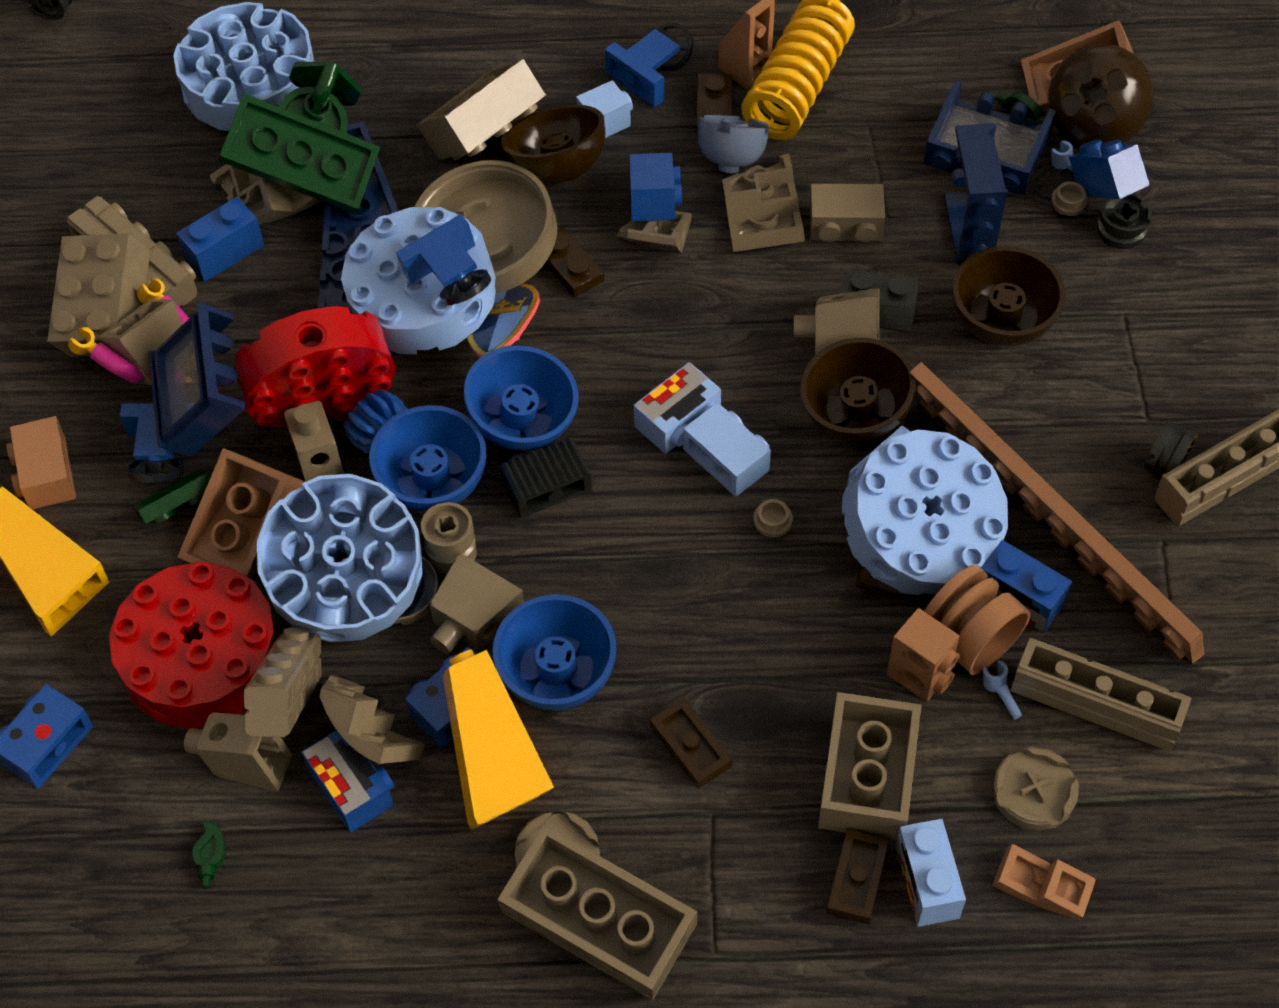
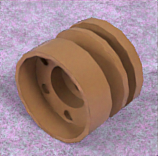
M971 565L950 579L934 596L924 611L960 635L956 652L960 654L957 662L971 675L980 674L983 672L984 666L988 669L1000 659L1022 634L1031 616L1029 610L1010 593H1003L996 597L999 584L993 578L987 579L986 572L979 565Z

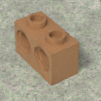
M918 608L893 638L887 676L927 703L936 691L942 694L955 676V673L951 670L960 656L956 652L960 635Z

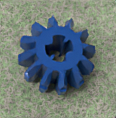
M381 388L374 393L369 392L361 402L357 401V406L353 410L348 412L350 418L345 421L343 426L346 429L345 435L358 450L361 449L365 454L369 453L371 443L382 425L390 418H393V416L408 408L404 406V402L396 395L393 396L390 392H386Z

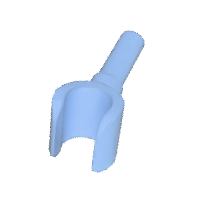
M1061 141L1060 152L1054 148L1051 149V163L1054 168H1068L1070 171H1073L1069 156L1073 155V146L1070 142Z
M997 661L996 670L999 676L989 674L988 669L984 666L982 682L984 688L987 691L997 693L1001 697L1013 720L1020 718L1022 713L1007 686V665L1003 661Z

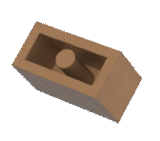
M53 416L11 426L12 442L7 443L6 448L11 465H16L17 474L11 475L16 496H24L28 507L32 510L76 499L66 438L57 417Z

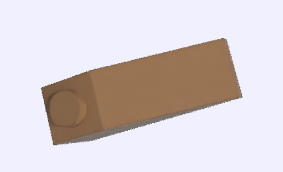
M761 0L746 11L719 43L718 69L727 75H732V79L747 90L754 85L756 77L761 73L763 65L768 61L769 55L772 52L775 0Z

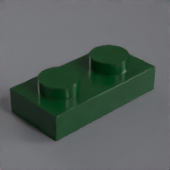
M200 468L133 504L132 507L138 518L145 524L150 521L153 524L161 523L174 515L172 509L186 502L190 506L200 502L211 476L209 472Z

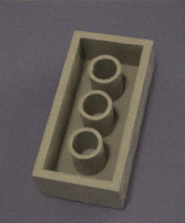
M543 825L497 899L503 914L651 1000H654L697 925L696 910L546 825Z

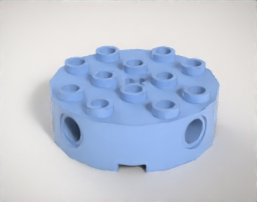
M252 2L221 6L197 18L187 28L188 34L183 38L181 44L177 43L173 54L176 75L181 85L184 103L198 120L224 131L230 130L243 93L279 106L285 95L298 88L289 79L294 63L314 62L308 30L294 14L283 9L279 12L272 9H264L263 4Z
M410 207L392 214L380 216L371 226L359 234L345 255L341 281L352 313L362 314L367 311L376 315L384 330L389 350L398 354H417V350H429L438 347L440 351L455 346L480 328L494 306L496 276L482 233L466 218L465 220L469 223L476 245L469 249L467 253L477 265L475 270L485 269L491 277L490 284L483 291L464 302L455 305H445L440 298V292L444 286L433 272L413 284L403 274L396 252L459 215L442 207Z
M918 429L891 437L853 471L842 496V515L845 514L844 524L849 535L847 541L853 556L870 572L873 578L904 594H936L963 569L971 565L982 567L1001 540H1004L1008 530V501L996 470L975 447L949 433Z
M354 474L317 476L302 483V487L290 492L283 500L281 498L267 513L257 539L258 574L277 614L293 627L307 628L309 633H317L321 635V640L327 642L363 640L391 627L412 604L423 575L419 530L406 506L383 484ZM340 554H347V558H344L342 562L334 561L340 558Z

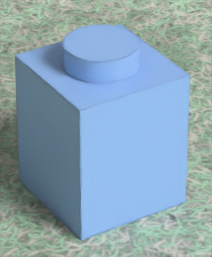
M613 80L576 96L577 105L591 106L602 112L606 126L605 138L631 126L630 111L633 110L631 98L626 91H621Z

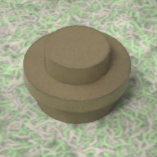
M1076 182L1060 184L1054 190L1051 197L1053 208L1060 214L1075 216L1082 213L1086 209L1088 202L1085 189Z
M777 499L764 501L756 508L753 515V523L756 530L767 537L783 536L790 530L793 522L791 510L784 502Z

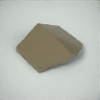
M675 211V220H630L620 228L616 237L651 248L682 253L692 213Z

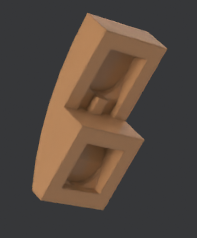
M1011 844L1005 849L992 886L1049 911L1081 919L1084 916L1096 879L1058 859L1053 863H1049Z

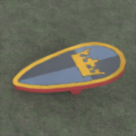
M523 283L510 290L495 294L494 306L480 328L467 336L469 345L475 355L481 358L490 351L511 346L515 341L520 340V335L535 315L540 303L539 292L535 287Z

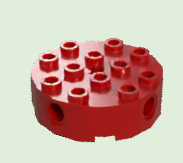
M339 306L301 311L277 320L259 331L261 336L259 340L251 345L244 344L235 354L233 368L238 373L236 380L244 395L246 411L257 424L287 428L284 417L286 410L315 401L322 402L327 419L334 417L336 421H345L350 418L348 412L353 410L357 406V401L361 402L367 393H374L380 388L388 391L392 387L391 383L396 370V365L386 343L384 330L376 315L367 311L362 314H351L349 307Z
M194 562L168 567L139 583L119 606L109 633L111 662L137 709L161 724L189 729L204 727L208 716L213 712L241 714L247 710L244 708V688L279 637L270 603L255 581L230 566L207 562Z

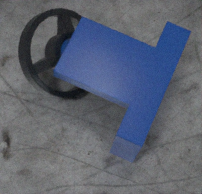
M666 23L654 29L628 50L613 42L605 48V73L655 108L664 101V76L655 70L659 68L660 70L671 72L682 68L692 55L693 38L690 32L680 24ZM666 29H681L687 37L688 44L679 43L676 38L667 34ZM680 50H687L682 60L677 64L668 67L661 66Z
M461 214L396 252L403 274L411 284L431 272L434 273L444 286L440 292V298L445 305H455L479 294L491 282L488 271L485 269L475 270L477 265L467 253L469 249L476 245L469 223Z
M189 403V409L196 403ZM121 404L120 419L128 437H136L133 457L137 461L128 466L129 478L142 483H158L181 476L184 472L183 461L175 458L173 451L158 447L154 404Z

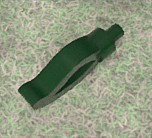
M1022 92L996 94V100L999 101L1001 106L1008 108L1010 113L1016 102H1022L1028 107L1026 117L1029 116L1036 121L1043 116L1041 107L1031 97Z
M211 821L203 823L205 833L192 849L193 860L198 868V878L202 880L201 888L203 889L210 888V880L215 879V871L223 864L226 856V845L222 832L217 824Z

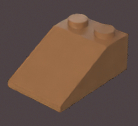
M1120 20L1021 59L1029 97L1041 107L1042 112H1048L1047 93L1055 70L1073 52L1089 45L1111 44L1133 53L1132 46ZM1096 83L1095 85H1092V86H1091L1090 88H1088V89H1091L1092 87L1097 86L1098 83Z
M223 448L180 549L178 558L189 563L207 562L230 566L252 579L258 571L257 539L267 513L281 498L283 500L290 492L302 487V483L305 481Z

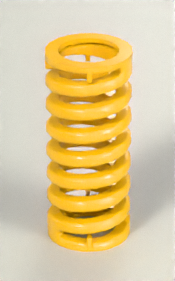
M802 0L792 15L789 24L785 27L782 36L777 41L775 48L770 53L768 61L763 65L761 73L756 77L754 85L745 96L741 106L745 121L750 124V119H755L769 124L768 138L788 140L798 133L804 119L808 115L809 108L813 106L816 96L822 90L823 83L827 81L837 58L841 56L844 46L852 36L855 28L854 18L850 10L839 0ZM817 18H821V19L827 20L828 22L832 23V24L836 27V29H835L833 26H831L830 24H828L827 22H825V21H823V20H820V19H817ZM773 103L779 105L784 110H781L780 108L776 107ZM759 107L761 108V110H762L764 113H766L769 117H771L770 120L763 115V113L760 111ZM774 120L789 125H779L774 123Z

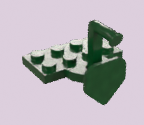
M296 62L292 67L289 79L298 88L285 95L279 106L243 93L218 161L357 214L380 150V146L347 134L348 118L343 105L353 106L357 103L362 91L359 85L334 62Z

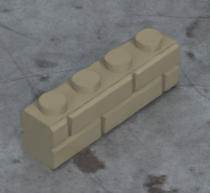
M96 196L85 204L84 209L79 208L67 217L66 222L72 236L130 233L150 249L146 286L149 290L148 284L152 279H160L165 285L163 295L170 296L179 307L181 305L185 306L197 297L198 292L194 282L196 274L190 265L185 261L180 263L175 261L169 248L161 241L154 243L150 239L148 231L141 223L135 222L132 224L124 210L116 202L110 205L101 196Z
M1279 409L1161 477L1154 499L1175 525L1180 526L1222 502L1224 498H1229L1279 468Z
M302 627L286 628L279 635L244 688V708L247 709L245 713L246 734L256 737H285L289 735L322 676L321 658H319L321 654V635L309 633V629Z
M1030 638L1011 688V692L1171 752L1177 740L1192 699L1175 691L1169 692L1165 687L1098 662H1089L1087 658Z

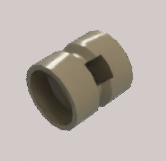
M452 502L438 503L429 508L423 515L421 532L426 557L433 568L439 573L448 574L460 553L475 561L477 549L472 516L468 510L460 504Z

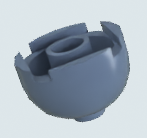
M704 115V118H699L698 145L701 153L709 161L718 164L719 171L738 173L739 167L750 166L758 161L765 150L770 125L755 119H750L749 124L746 121L739 120L738 116Z

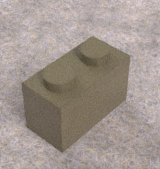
M811 184L809 205L810 240H823L827 242L882 241L885 224L884 184Z

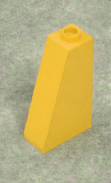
M3 486L0 488V560L44 631L52 637L109 583V580L101 562Z
M470 649L451 658L449 661L452 666L448 667L442 676L468 825L472 830L546 794L554 786L487 650L475 655L473 650Z

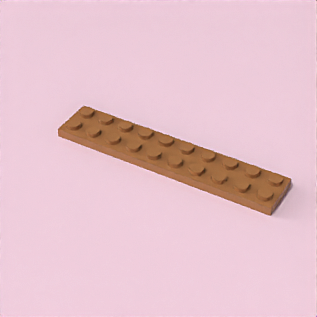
M922 362L910 371V374L916 379L915 395L920 399L918 405L922 411L932 420L938 416L946 425L943 428L946 433L975 447L996 470L1003 490L1010 496L1017 493L1025 502L1022 507L1036 522L1044 519L1052 528L1049 532L1050 535L1062 548L1067 549L1071 545L1080 555L1077 561L1090 575L1095 576L1099 573L1108 582L1105 588L1111 596L1120 604L1127 600L1136 609V612L1133 614L1134 617L1146 630L1151 632L1156 628L1165 638L1162 642L1163 645L1176 659L1181 660L1185 656L1193 664L1205 655L1202 631Z

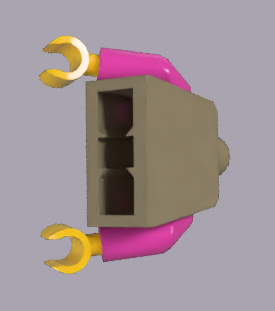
M152 279L148 284L150 290L144 284H141L137 290V297L143 305L100 335L101 343L97 344L94 342L95 336L91 329L82 327L78 330V335L84 338L87 344H80L76 339L70 338L68 346L75 354L82 355L90 352L92 360L130 383L151 385L148 352L150 350L155 351L189 317L170 296L163 295L165 290L164 283L160 279Z

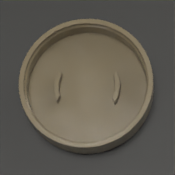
M496 160L477 161L452 169L435 180L423 192L415 207H442L445 210L461 214L482 233L496 276L494 286L496 293L515 288L534 276L548 260L557 238V219L545 186L532 172L510 162Z

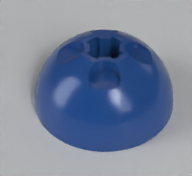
M516 345L490 351L473 364L465 379L464 403L469 418L481 430L484 438L508 450L530 451L555 441L569 427L578 407V387L570 370L555 356L534 347Z
M436 405L410 408L390 418L376 433L369 452V464L375 481L383 484L395 494L396 498L407 509L418 512H427L429 508L438 503L452 502L459 504L478 485L486 463V444L481 430L465 414L452 408Z
M544 595L520 604L504 618L497 629L493 641V660L503 684L517 699L531 707L542 710H566L589 701L606 684L616 660V638L607 618L592 604L568 595Z

